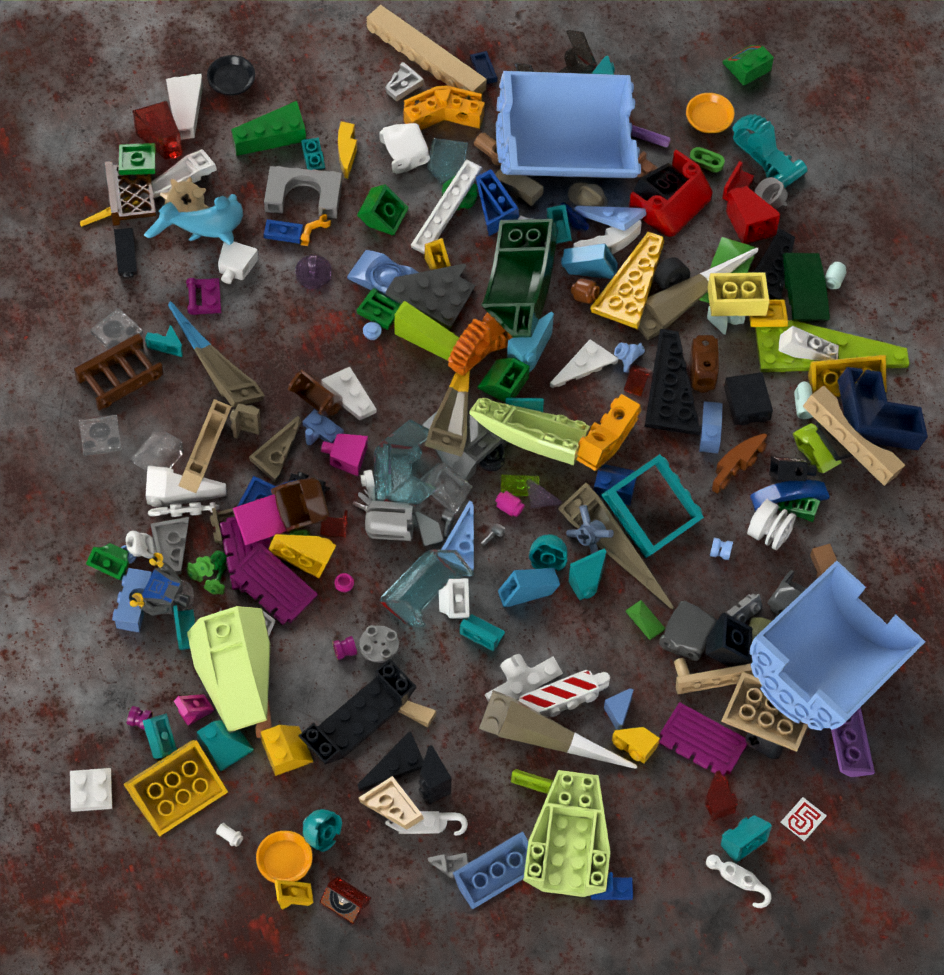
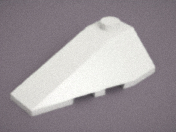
M148 466L146 500L147 504L153 507H167L170 504H184L227 496L225 483L203 478L197 493L178 486L182 475L173 473L174 469Z

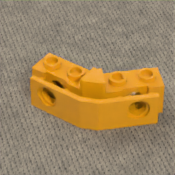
M436 86L404 100V123H416L419 125L420 130L443 120L480 129L485 113V102H482V94L451 86ZM467 96H471V100L465 98H467Z
M623 394L613 400L610 406L611 410L601 418V425L594 422L586 437L583 436L578 443L579 450L577 455L579 456L576 460L594 471L614 456L639 419L638 415L641 412V405Z

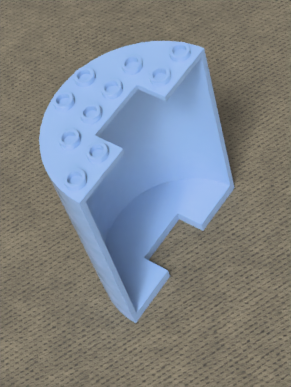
M503 71L499 85L501 88L500 97L497 98L496 109L500 111L496 121V146L498 161L502 163L501 171L503 174L636 178L641 173V164L638 163L640 149L637 147L636 140L631 139L632 123H629L631 111L635 108V99L632 98L634 84L631 82L630 75Z
M838 561L834 562L754 638L750 647L753 661L750 664L754 677L759 679L762 685L760 689L766 698L796 723L801 721L808 724L809 728L815 730H822L823 728L833 730L843 725L925 643L897 615L886 624L858 597L866 587Z

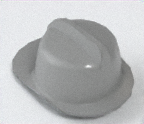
M769 177L758 184L755 193L774 209H778L782 205L787 206L788 192L782 182L776 178Z

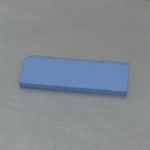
M523 832L518 833L453 872L460 892L472 909L524 879L528 840Z

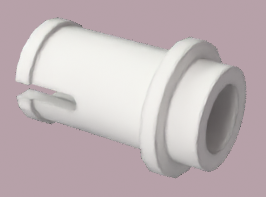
M225 823L220 824L217 828L216 834L229 841L231 846L237 847L242 842L243 836L240 831H234Z

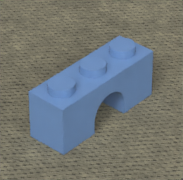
M128 568L127 575H123L122 586L124 587L122 592L118 594L117 603L119 605L118 609H114L112 618L117 629L140 632L144 612L139 606H130V601L135 599L132 597L133 594L140 593L142 595L152 572Z

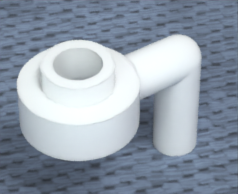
M372 470L363 471L364 475H360L362 487L366 486L368 494L375 501L386 500L388 497L392 499L391 491L375 492Z

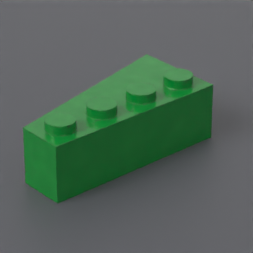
M297 101L231 129L236 156L301 143V140H306L305 126Z

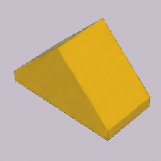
M443 238L425 244V260L430 270L451 266Z

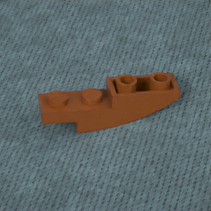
M765 433L738 444L717 463L716 474L718 476L713 481V492L718 494L721 489L725 490L730 483L732 475L736 476L740 469L746 471L749 466L752 467L755 464L756 456L759 452L763 453L768 445Z

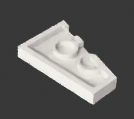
M350 367L322 379L323 382L343 397V407L358 420L376 413L374 404Z

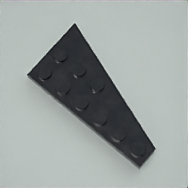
M660 329L644 427L700 436L701 430L697 420L698 416L695 411L689 376L686 371L679 331Z

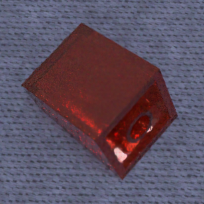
M167 101L132 111L135 133L145 143H155L156 152L165 160L182 155L180 132Z

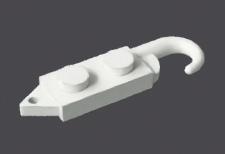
M420 811L424 819L407 830L391 820L385 822L387 826L399 831V834L440 833L445 830L447 821L456 820L462 824L461 829L454 832V835L457 836L463 834L468 826L467 819L461 813Z

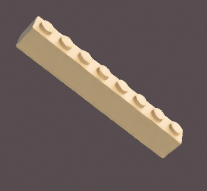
M379 5L367 16V28L371 33L378 35L384 42H388L398 52L405 54L411 61L419 64L422 69L429 71L436 79L443 81L447 86L480 94L486 90L485 77L382 5ZM467 96L465 99L471 100V96Z

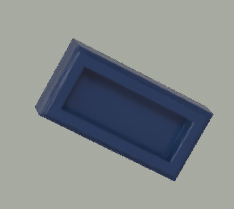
M488 52L471 54L470 60L474 70L486 78V84L497 82L498 78Z

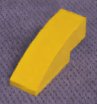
M341 121L338 132V155L344 178L348 179L357 153V140L354 139L355 124Z

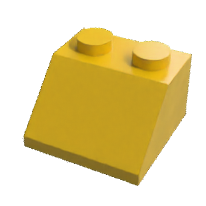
M277 725L260 732L262 744L275 776L313 763L307 745L298 736L302 733L299 726Z

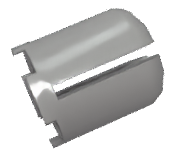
M371 502L366 509L365 530L368 537L372 539L411 541L414 529L412 514L415 512L414 503Z

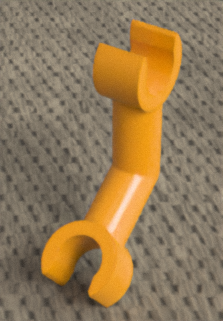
M323 214L319 220L305 225L304 232L301 235V245H309L310 234L313 229L331 226V220L324 222L327 220V214Z

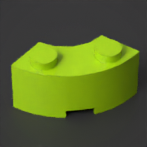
M810 423L792 434L798 450L808 458L811 465H816L818 472L825 473L842 462L841 460L835 461L817 434L818 428Z

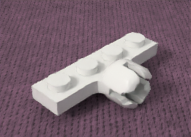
M515 654L511 658L504 660L500 665L507 678L506 683L493 690L517 700L521 695L537 689L562 675L563 672L554 656L530 668L526 665L520 654ZM493 690L485 694L488 702Z

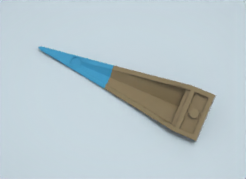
M170 301L168 304L169 308L221 396L225 397L232 407H236L238 403L245 405L262 401L265 395L256 382L216 350Z

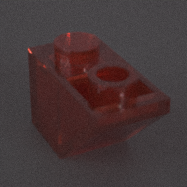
M720 770L715 773L704 803L712 821L734 814L738 805L735 794H731L728 788V779L726 776H722Z

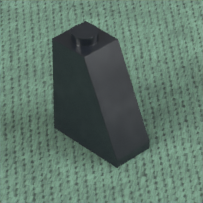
M133 228L114 229L118 274L123 276V278H133L135 274H138Z

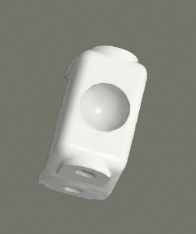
M396 124L385 127L380 131V141L386 145L389 154L394 159L392 161L393 173L399 174L426 164L430 160L428 147L418 124Z

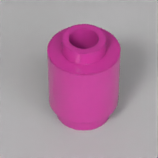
M508 491L500 492L495 500L497 502L496 507L511 517L515 516L517 518L525 507L522 500Z

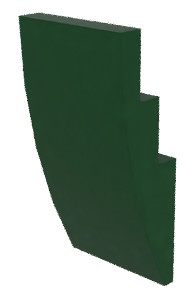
M783 253L785 289H788L789 305L792 308V321H829L828 295L820 254Z

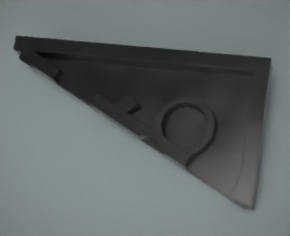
M411 731L357 784L359 792L377 786L392 776L396 779L422 768L424 760Z

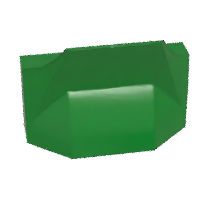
M111 543L103 547H93L86 565L122 581L129 565L127 560L128 551Z

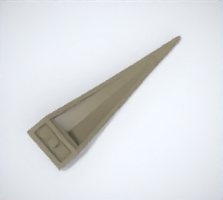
M585 483L558 509L571 524L579 529L583 524L579 507L587 505L591 522L599 520L604 524L606 530H613L614 536L611 538H601L596 543L597 546L601 549L605 548L606 553L668 607L675 610V607L602 498L599 497L588 483Z

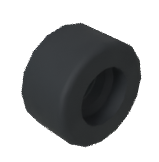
M671 257L664 260L657 267L654 278L656 283L665 290L689 279L690 270L680 259Z

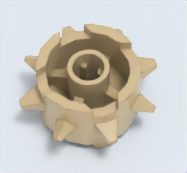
M191 177L187 181L179 183L171 179V189L166 193H160V196L165 199V204L172 202L178 212H191L209 208L204 204L203 194L206 189L192 183ZM186 198V201H188V203L184 204V201L181 199Z

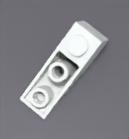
M792 326L780 335L779 351L787 355L819 361L838 359V345Z

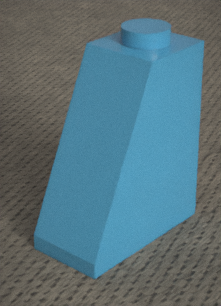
M605 243L564 249V254L561 258L563 268L571 275L612 279L617 273L618 263Z
M554 568L514 570L498 590L503 607H510L552 595L560 585L559 578Z

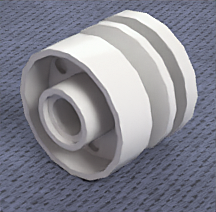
M767 499L754 513L747 534L758 541L764 535H767L765 545L769 546L772 543V549L777 551L788 539L793 529L796 515L790 513L787 516L788 511L786 509L777 515L779 506Z

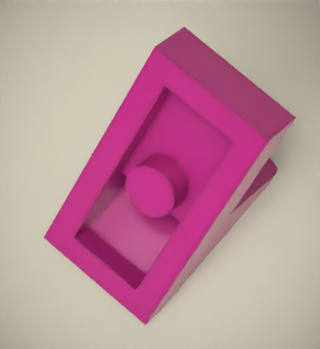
M204 694L178 696L174 700L179 714L187 725L195 723L215 710Z

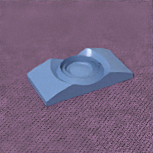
M365 250L348 274L347 279L369 290L375 288L379 290L380 294L386 296L385 293L395 277L419 272L412 267L395 263L385 254Z

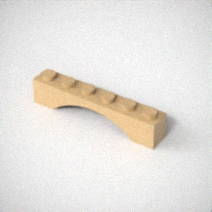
M825 386L814 392L803 405L884 486L893 480L905 467V464L893 452L872 444L855 431L844 417L839 407L838 399Z
M215 399L213 400L178 485L179 487L197 493L232 406Z

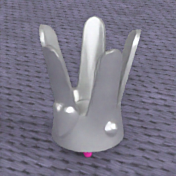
M364 489V491L366 492V494H367L371 499H369L368 497H366L364 494H362V493H360V492L358 493V496H359L367 505H369L371 502H373V501H375V500H374V499L368 494V492ZM357 502L352 503L365 511L368 507Z

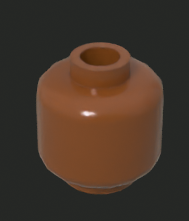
M580 278L571 287V294H573L575 301L591 304L599 297L600 288L593 280Z

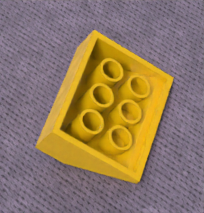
M191 740L124 783L130 796L158 836L163 835L228 793L197 740Z

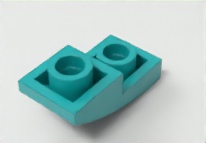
M319 138L301 140L307 170L325 169Z

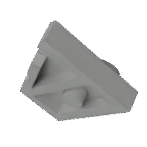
M402 62L399 71L394 73L392 80L388 82L385 90L397 102L423 86L424 79Z

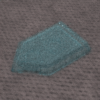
M433 138L427 169L442 185L449 179H452L464 164L468 143Z

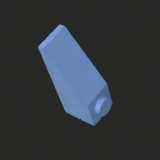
M707 401L703 403L699 452L717 454L719 452L723 403Z

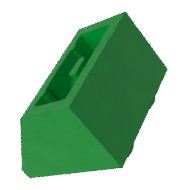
M515 358L497 359L479 384L478 389L506 403V398H516L528 380L530 366Z

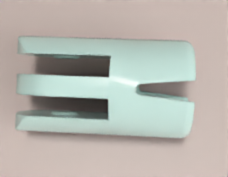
M806 381L801 382L794 391L796 413L800 419H810L813 417L803 407L812 395L811 385Z

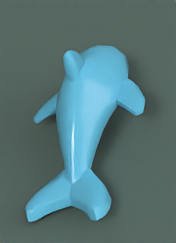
M231 194L228 198L224 196L217 197L214 200L215 206L191 212H178L176 206L169 202L159 210V218L145 232L144 236L152 238L174 224L193 233L189 241L196 240L201 236L219 237L223 242L230 245L234 241L232 231L242 220L243 208L237 201L235 194Z

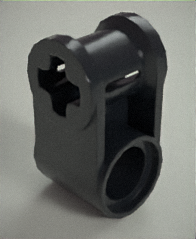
M748 733L745 738L750 748L765 754L771 759H779L784 749L781 745Z

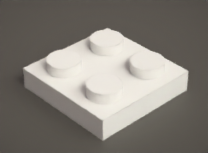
M111 768L70 771L72 812L113 809Z

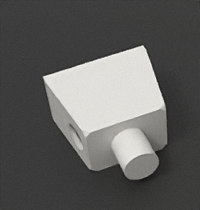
M234 241L230 245L224 242L218 261L219 273L223 274L221 280L226 284H231L233 278L244 280L258 261V250Z

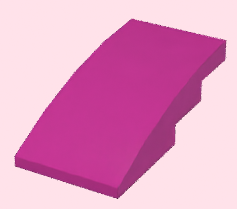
M275 494L232 508L245 545L273 537L275 534L287 532L277 509Z

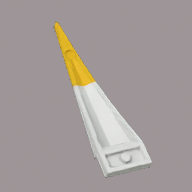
M203 149L186 155L162 175L151 181L153 197L156 198L160 196V193L168 192L171 189V179L176 180L178 183L187 181L189 177L192 178V183L200 181L201 176H207L217 170L215 163ZM143 193L139 197L146 199L149 195ZM128 196L123 200L127 202L131 197ZM137 200L132 203L134 206L140 204ZM109 207L81 221V227L110 216L111 208Z

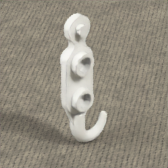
M191 502L189 506H182L181 503L170 504V508L159 507L148 511V515L160 516L171 513V517L182 516V513L190 512V515H200L203 510H210V512H212V508L218 510L220 505L215 504V502H210V505H201V502Z
M717 855L707 857V867L718 869L725 880L744 890L758 891L765 896V900L762 903H753L754 907L764 908L770 904L772 899L770 890L752 872L733 862L723 863Z

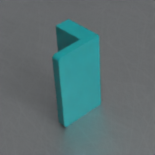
M174 605L173 610L179 650L190 649L187 632L195 624L194 610L178 611L177 605Z
M473 614L469 616L468 620L463 619L460 624L461 635L492 651L496 649L505 634L504 630Z

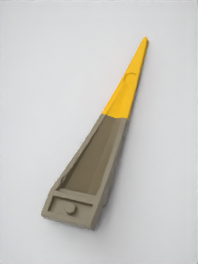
M470 371L464 376L455 373L429 428L425 446L462 457L467 439Z

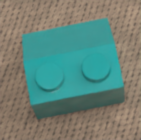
M755 815L749 819L746 817L738 823V827L734 830L729 829L722 835L720 845L731 859L738 863L768 841L772 825Z

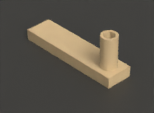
M684 658L674 661L678 677H676L677 694L738 684L742 672L754 676L750 664L690 674Z

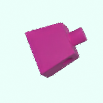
M337 434L334 443L323 441L321 452L330 454L331 466L358 476L368 448V436Z

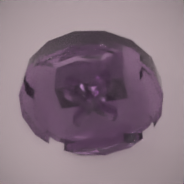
M310 254L302 258L295 267L297 281L303 287L309 289L321 288L332 277L329 261L324 257L318 256V254Z

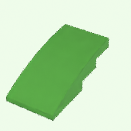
M722 237L710 269L757 247ZM755 254L731 273H749ZM708 292L699 300L709 303Z

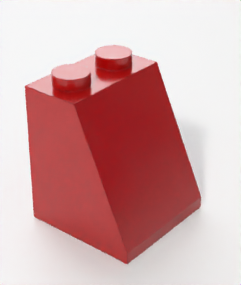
M747 186L736 187L729 191L726 213L741 243L749 244L776 235L780 219V213Z

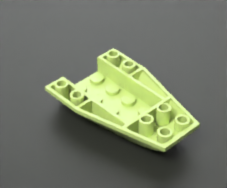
M478 398L469 413L481 425L502 439L525 450L571 465L575 464L579 456L577 452L580 439L583 436L586 437L590 426L586 425L585 422L573 421L564 415H554L492 401L488 398Z
M236 606L199 618L187 632L193 664L228 732L266 721L268 713L270 640L262 608Z
M558 770L528 841L523 881L543 892L579 897L606 892L610 846L599 775Z

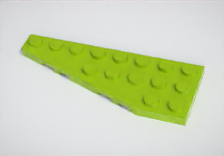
M788 320V327H755L760 372L809 371L811 362L819 361L795 358L779 351L780 335L792 326L838 345V359L885 355L886 369L909 367L908 351L904 347Z

